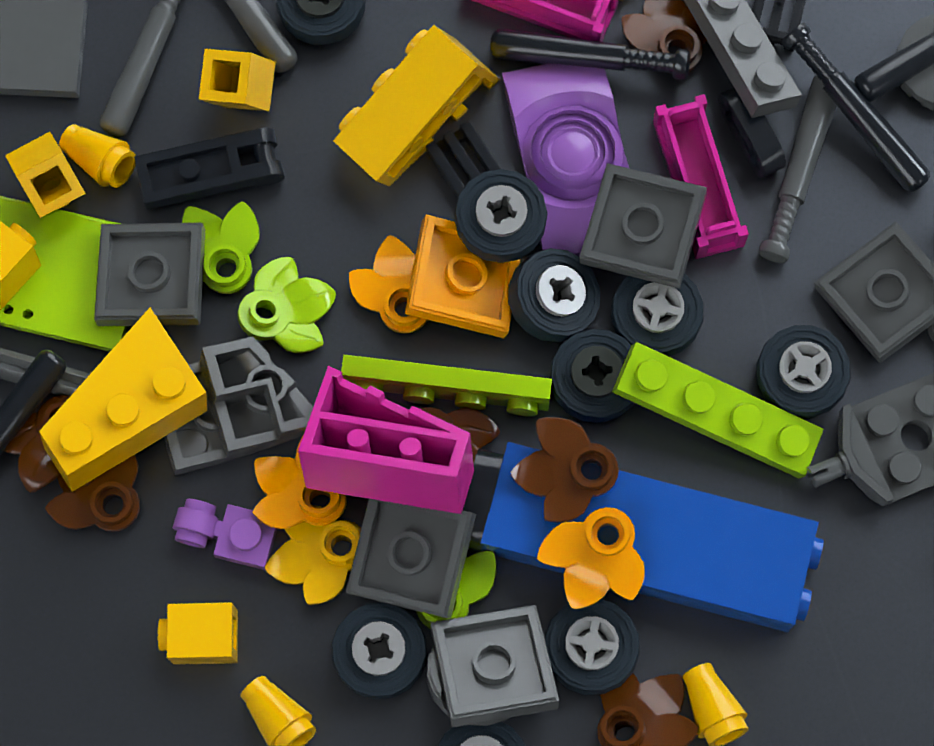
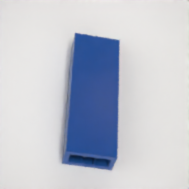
M507 442L491 508L481 539V552L492 551L498 557L564 574L565 568L549 566L537 559L543 540L555 527L563 522L545 521L543 512L546 497L535 496L524 491L511 477L512 469L525 457L535 451H539V449ZM587 463L581 468L582 475L590 480L597 479L602 474L601 468L597 464ZM620 470L618 471L616 483L611 490L601 496L592 497L584 514L572 521H568L584 522L593 511L605 507L621 510L631 519L635 529V540L632 547L643 560L645 568L644 581L638 592L639 594L784 632H789L794 627L796 619L801 621L806 619L812 590L804 588L808 568L817 569L824 544V539L815 537L818 521ZM604 526L598 531L597 537L601 543L611 545L617 541L619 534L614 527Z

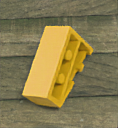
M433 25L428 31L426 29L420 31L411 39L405 49L408 55L395 70L390 68L379 76L372 87L374 94L362 108L359 106L355 107L342 119L339 124L341 132L333 140L376 182L391 186L426 152V145L434 141L432 136L450 116L457 122L468 111L467 107L462 103L482 83L490 90L500 80L498 76L458 40L436 25Z
M149 308L42 427L39 433L45 451L73 492L207 412V395L152 309Z

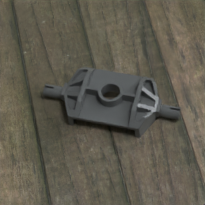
M934 373L853 406L850 403L844 405L839 411L838 418L839 452L830 459L806 467L808 477H813L811 480L812 485L817 488L842 476L845 480L850 478L868 498L881 506H886L934 486ZM909 425L922 428L928 436V446L926 449L914 451L907 448L902 442L901 430Z

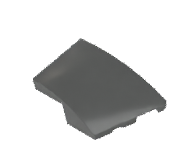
M253 336L204 347L202 348L200 361L188 364L206 391L208 411L164 437L173 472L176 476L241 458L303 436L314 406L296 388V382L289 374L271 361L270 354Z

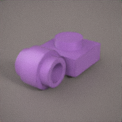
M186 499L184 507H178L172 527L177 531L175 541L192 547L205 548L207 540L218 539L214 550L215 558L265 570L278 528H272L262 523L253 515V510L227 504L223 521H219V518L214 516L217 507L204 501Z

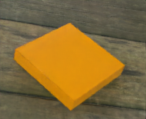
M426 214L421 222L405 314L504 339L509 332L512 314L508 303V285L515 269L520 265L521 258L505 263L483 260L467 249L458 236L455 221Z

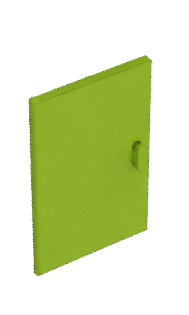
M0 196V221L8 227L13 223L20 225L35 239L37 244L34 246V249L42 265L3 309L0 310V326L110 352L125 336L127 326H98L94 320L101 224L120 223L60 209L54 210L40 218L32 203Z

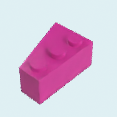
M330 366L327 367L298 449L306 488L462 514L474 473L470 433L414 406L408 410L385 399L383 391L369 386L366 390L343 379L341 371Z

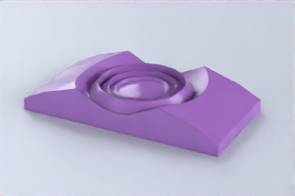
M545 64L502 73V81L524 176L532 180L544 196L548 215L545 232L540 240L541 250L550 248L568 250L579 257L607 163L629 168L620 136L614 98L605 69Z

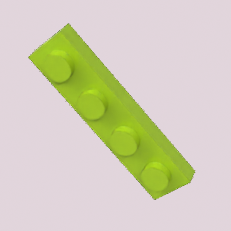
M638 342L631 345L612 390L614 394L798 479L806 476V467L811 464L824 430L813 423Z
M343 354L341 368L343 379L366 390L369 386H372L383 392L403 394V399L411 403L432 404L434 403V398L455 400V406L474 410L486 409V404L507 406L506 411L508 413L519 416H536L538 410L549 411L552 379Z

